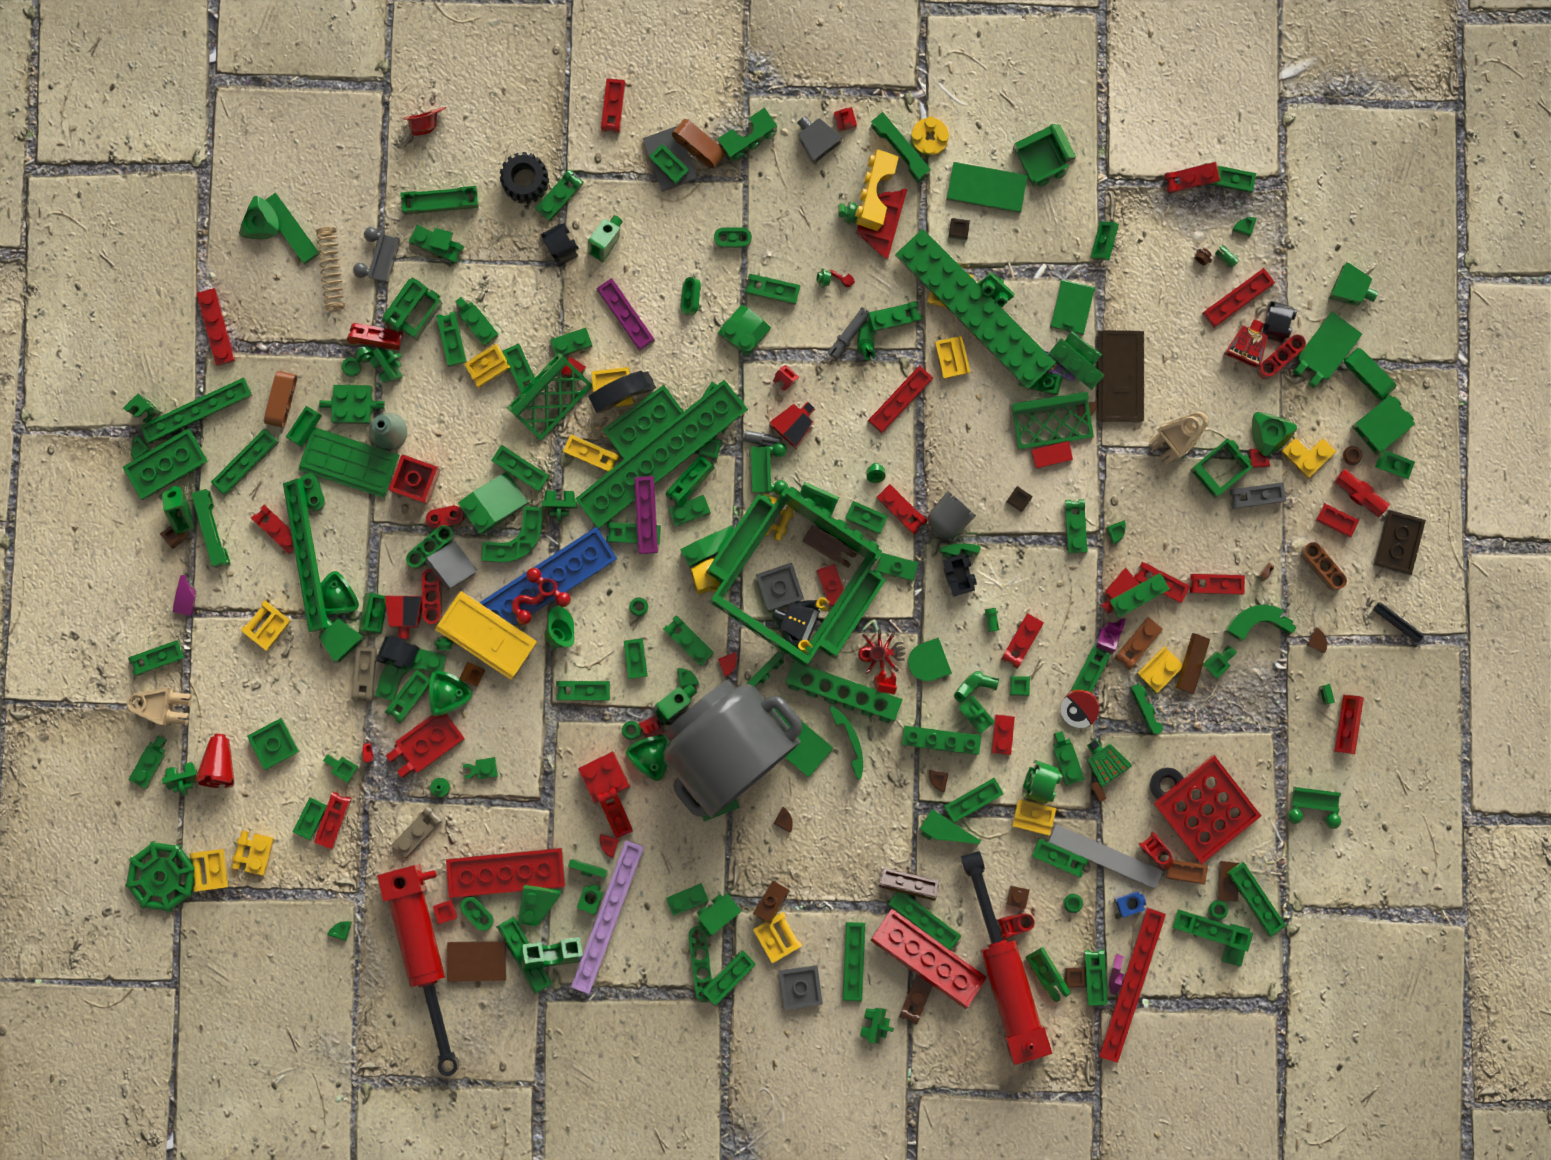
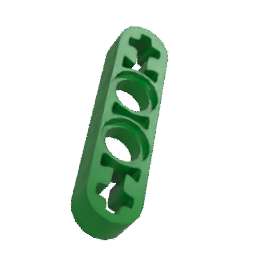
M695 926L689 931L695 991L699 1001L708 1002L707 998L704 999L703 995L699 994L702 990V985L698 986L697 983L710 982L712 980L707 936L700 926ZM696 929L703 933V936L700 937V943L704 942L705 946L698 945L693 947L692 943H697L696 937H692ZM703 949L705 951V958L702 960L696 959L694 956L695 950ZM698 969H706L708 972L707 978H698Z

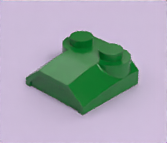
M741 304L728 321L722 325L718 335L748 357L771 327L753 311Z

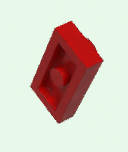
M995 715L991 753L1011 755L1015 716Z

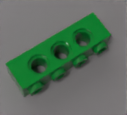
M903 726L901 745L979 755L981 735Z

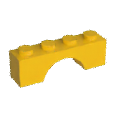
M878 149L873 155L869 156L867 161L869 169L863 178L865 187L859 195L861 204L857 207L855 213L857 217L856 224L875 231L883 225L887 207L879 200L876 187L878 182L888 181L895 174L898 156Z

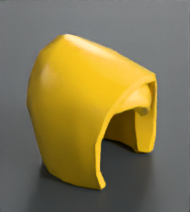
M714 558L705 560L691 569L692 579L698 595L708 591L716 592L721 584L706 573Z

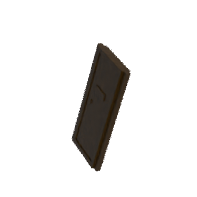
M1098 330V352L1102 354L1098 359V370L1105 375L1098 383V421L1144 422V331Z

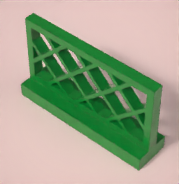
M557 353L511 402L507 409L539 440H542L593 385L562 354ZM566 365L571 369V378H561V370ZM571 380V391H561V381ZM574 380H582L586 384L585 387L580 391H574ZM551 381H558V391L548 392V384ZM558 394V405H548V395ZM561 394H571L569 404L561 405ZM538 395H545V405L535 406V398ZM545 408V419H535V409ZM548 408H558L556 418H548ZM525 409H532V419H523L520 414ZM535 422H545V429L541 434L535 430Z
M1088 392L1010 404L1018 449L1094 437ZM1084 404L1086 412L1080 418L1072 411L1077 405ZM1061 407L1068 411L1062 421L1053 415ZM1042 410L1049 414L1044 423L1035 418L1037 413ZM1025 413L1031 418L1025 427L1018 423V414ZM1070 414L1079 419L1073 429L1064 423ZM1051 417L1060 422L1055 431L1045 426ZM1032 420L1041 425L1036 434L1027 429ZM1081 421L1088 426L1089 434L1081 435L1075 431ZM1062 425L1071 430L1065 438L1056 434ZM1043 428L1052 433L1047 441L1037 437ZM1024 431L1033 436V439L1028 444L1021 443V435Z

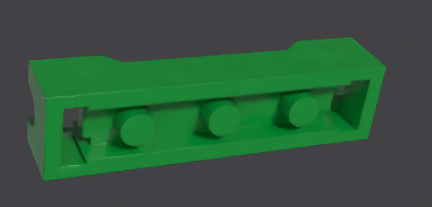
M884 112L871 121L872 129L880 138H886L909 166V173L917 183L930 174L931 169Z
M476 186L400 193L402 200L401 208L404 215L479 208L478 189ZM470 193L474 194V200L472 203H469ZM411 198V208H407L406 199Z
M204 489L191 493L212 567L218 568L231 564L227 549L221 545L212 513L214 502L211 492Z

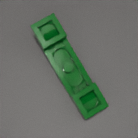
M834 706L829 707L836 726L844 723L857 756L856 760L851 761V765L857 780L861 779L863 773V754L858 736L848 719Z
M1179 909L1172 927L1247 952L1249 951L1254 934Z

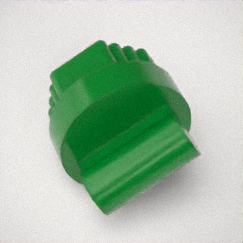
M849 202L848 206H845L843 203L839 204V217H844L845 223L856 224L857 217L855 213L859 205L854 202Z

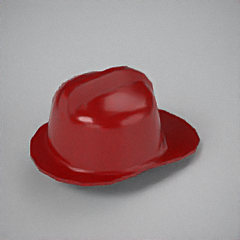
M446 107L436 108L419 115L403 117L402 119L408 121L412 135H426L431 133L437 125V112L446 109Z

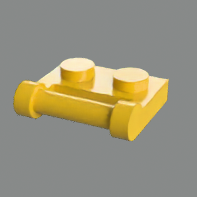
M264 600L261 603L262 607L249 623L240 630L268 651L291 623V620ZM270 611L271 615L258 631L254 633L252 631L266 612Z
M224 849L189 853L195 869L194 892L229 887ZM201 857H204L207 884L204 885L200 865Z
M784 912L776 915L771 924L764 922L753 929L772 963L802 946L789 927ZM777 922L791 944L787 948L773 926Z

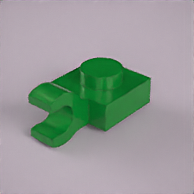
M1228 645L1221 654L1216 651L1202 665L1214 678L1218 679L1231 666L1227 661L1237 652Z
M327 754L323 760L334 767L331 772L332 774L349 783L359 767L343 756L338 761L333 756Z

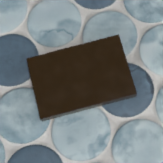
M1387 510L1373 565L1412 575L1426 520Z

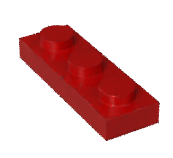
M1343 694L1334 752L1355 755L1364 697Z

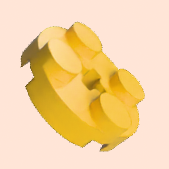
M932 116L921 119L913 127L911 134L912 145L922 155L934 156L940 154L946 148L949 139L946 125L941 120ZM926 133H933L934 140L929 139L927 141L925 139L927 137Z

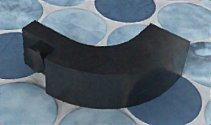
M641 370L623 376L601 387L588 397L596 413L611 409L630 397L651 392L656 389V386L649 372H642Z

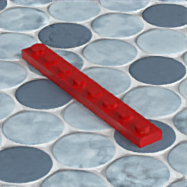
M1146 908L1099 1057L1116 1063L1119 1062L1163 926L1165 913Z

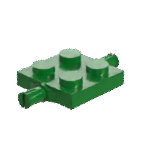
M333 385L331 401H319V408H331V422L333 424H371L373 409H385V401H373L371 385Z

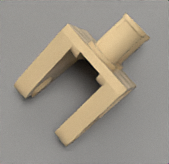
M1195 412L1169 421L1158 428L1157 431L1159 433L1149 439L1148 442L1151 445L1157 441L1152 446L1154 450H1157L1158 447L1167 442L1171 448L1161 454L1160 458L1163 460L1169 456L1164 461L1168 465L1175 458L1178 457L1180 459L1192 450L1206 429L1208 418L1202 412ZM1195 417H1200V418H1202V420H1203L1202 426L1200 425L1199 420L1196 419Z
M169 688L140 692L128 698L127 707L131 712L159 725L171 726L172 723L187 725L189 720H182L181 718H189V713L173 712L174 704L190 706L191 701L183 699H192V694L176 693V690ZM134 699H136V701H135V708H134V706L132 705V702H133ZM142 700V701H143V705H142V707L140 708L139 703H140V701Z

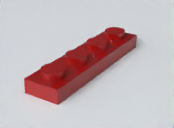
M212 288L198 292L197 297L216 366L236 361L217 290Z

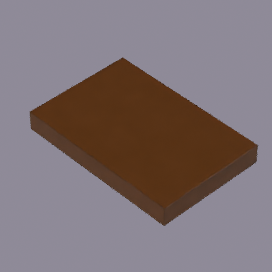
M504 941L447 942V982L506 981V943Z

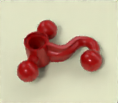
M530 568L526 573L527 580L531 583H538L540 592L536 597L527 595L517 596L512 602V611L517 616V621L521 625H526L530 623L532 616L529 611L519 608L521 603L536 605L542 602L546 596H553L556 598L558 606L567 607L571 602V598L568 593L558 591L556 581L544 579L541 577L539 569ZM547 582L553 584V590L549 593L544 591V585Z

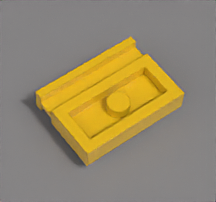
M962 336L935 341L943 379L970 374Z
M494 344L464 363L476 386L479 388L511 368L506 362L507 360L498 344Z
M1164 646L1137 674L1158 693L1182 669L1183 664Z
M1018 799L1012 827L1050 836L1056 808Z

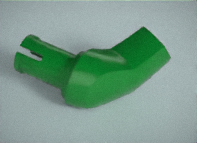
M869 321L859 330L857 350L866 360L871 361L870 356L873 359L876 357L874 351V335L876 332L871 331Z
M975 671L959 686L954 693V698L962 703L980 686L997 690L999 678L983 675L981 671Z

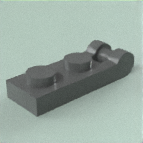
M1284 482L1230 490V496L1233 497L1232 509L1286 502ZM1241 494H1245L1246 501H1241Z

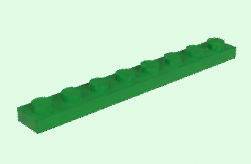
M297 478L283 483L308 631L316 632L328 628L303 481Z

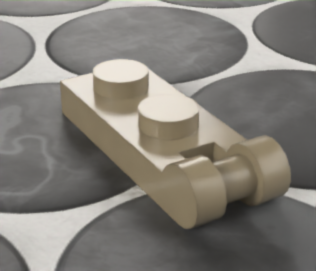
M357 647L353 701H359V699H366L367 702L373 701L377 648ZM360 686H367L366 692L360 691Z
M430 805L424 809L392 844L405 858L443 820L440 815L437 816L433 812L434 809ZM426 817L432 821L429 825L424 821Z

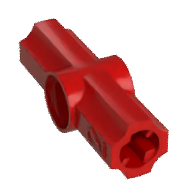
M1343 469L1334 480L1335 484L1349 494L1351 500L1360 506H1364L1378 518L1381 517L1390 505L1374 492L1375 490L1365 481H1360L1346 469Z

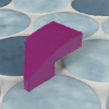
M181 575L172 612L192 616L196 599L195 593L197 591L187 582V577Z
M1121 618L1117 622L1107 623L1100 631L1096 647L1114 654L1126 619Z
M1119 954L1115 955L1109 980L1110 993L1117 995L1124 976L1123 973H1120L1124 956Z

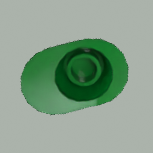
M559 606L550 610L548 626L544 635L552 650L571 647L575 641L573 618L565 608Z

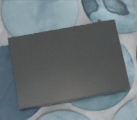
M677 126L642 138L648 156L663 144L689 169V172L675 184L651 161L662 192L697 180L687 149L672 137V132Z

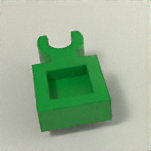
M496 757L476 760V766L472 764L463 765V768L469 767L471 769V773L464 775V778H472L475 774H478V779L498 776Z

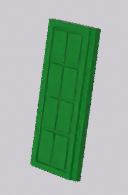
M315 427L309 436L298 470L385 498L400 455Z

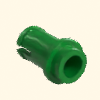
M1224 245L1220 246V250H1217L1215 255L1221 258L1227 264V267L1233 268L1239 262L1238 255L1232 254Z
M996 608L984 609L985 613L983 615L986 616L988 632L1000 630L997 613L999 612L996 611Z

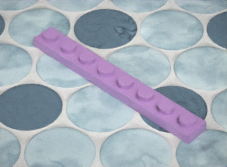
M627 840L624 843L571 987L588 994L591 992L643 852V846Z

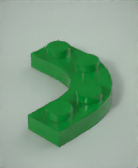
M524 506L522 528L519 535L510 542H483L481 561L507 563L519 560L529 554L538 543L541 535L543 507Z
M419 649L411 669L407 667L399 669L392 665L393 662H388L381 673L375 696L393 701L396 697L400 681L408 671L414 669H424L431 672L443 671L447 656Z

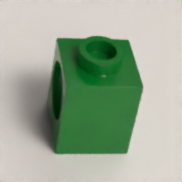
M591 883L589 886H584L577 908L595 915L604 894L603 891H600L601 887ZM588 893L595 894V903L590 904L586 901Z

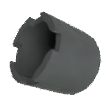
M947 491L931 510L927 520L928 524L932 527L930 532L937 538L942 536L945 539H953L976 515L952 493Z

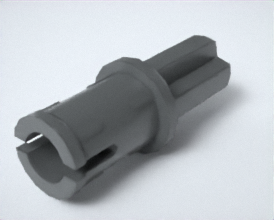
M745 429L743 442L760 444V447L762 445L773 446L776 443L782 442V438L764 434L765 432L758 433Z

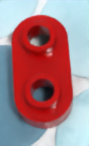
M455 505L433 509L426 515V523L433 529H437L442 525L448 527L455 526L464 520L463 510ZM452 512H457L456 518H451ZM435 515L438 516L437 522L432 521V517Z

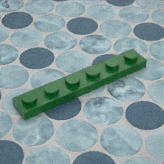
M243 377L140 425V428L147 443L150 444L253 396L246 379Z

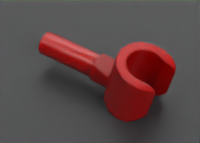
M829 270L831 275L838 278L845 287H850L855 283L854 278L849 273L843 277L837 272Z

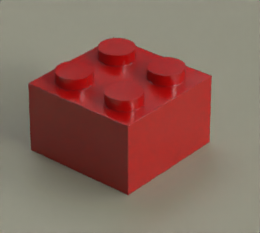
M402 454L388 490L394 494L428 505L441 469Z
M614 751L578 768L594 803L599 802L597 794L601 792L604 794L610 791V788L615 787L616 792L619 793L631 787Z

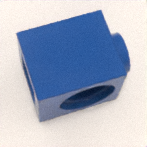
M1139 891L1114 898L1120 917L1145 911L1146 900ZM1130 898L1136 900V906L1133 909L1127 907V901Z

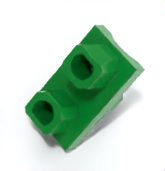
M990 272L977 283L982 287L981 292L985 296H990L1002 308L1014 297L1015 293L1003 283L1004 280L1002 278H997Z
M376 348L373 351L374 355L369 362L374 368L383 367L384 371L379 374V378L383 383L399 380L403 377L398 369L402 366L399 362L402 358L401 353L394 354L392 350L387 352L385 348L380 350Z
M546 490L544 500H542V507L557 509L550 510V516H557V522L562 521V516H569V511L562 509H578L574 491H564L563 501H556L557 492Z
M973 695L958 707L979 734L995 723Z
M193 762L185 763L183 765L184 772L179 774L176 767L166 768L165 777L162 778L163 785L165 784L168 790L173 789L174 793L180 791L182 796L188 795V789L193 788L198 772Z
M866 1008L864 1019L872 1020L871 1028L863 1026L860 1036L867 1039L868 1043L879 1044L880 1037L886 1038L888 1031H894V1028L889 1026L890 1019L885 1018L887 1009Z

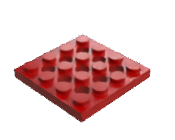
M1215 755L1208 758L1153 803L1200 864L1207 861L1261 817V814ZM1209 777L1215 779V785L1211 788H1208L1206 785V780ZM1194 789L1200 791V797L1196 800L1191 798V792ZM1221 792H1225L1227 795V799L1223 803L1218 801V795ZM1179 801L1185 803V809L1182 812L1176 810V804ZM1206 804H1210L1212 807V811L1208 815L1203 813V807ZM1233 807H1237L1239 810V814L1235 818H1231L1229 814ZM1192 816H1195L1197 819V824L1193 827H1190L1188 825V819ZM1218 819L1224 822V826L1220 830H1216L1214 827ZM1206 831L1209 834V838L1207 841L1201 842L1199 836L1202 832Z

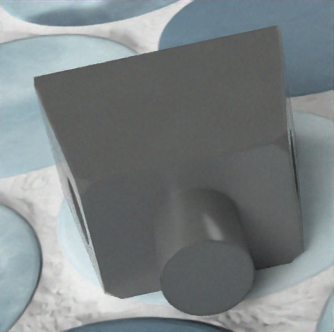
M804 116L797 122L803 130L799 133L798 139L813 164L817 163L842 143V137L820 118L811 123Z

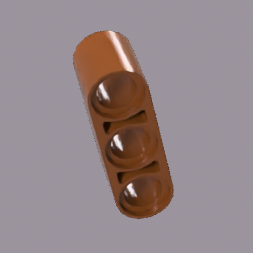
M683 119L672 132V137L680 145L711 169H714L726 155L724 149L687 119Z
M282 371L276 372L264 416V424L281 428L285 427L297 383V375Z
M1311 542L1303 546L1301 549L1302 558L1330 590L1336 591L1346 585L1347 578L1318 543ZM1308 547L1314 548V557L1308 555ZM1321 562H1325L1328 565L1327 571L1321 570ZM1334 576L1340 579L1339 586L1333 584L1332 579Z

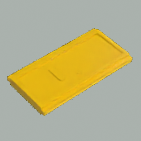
M462 591L457 595L435 628V630L511 680L537 644L536 640Z

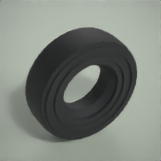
M1167 767L1157 770L1152 775L1150 790L1156 799H1159L1166 793L1160 787V782L1163 778L1169 777L1173 779L1175 785L1184 778L1179 771Z

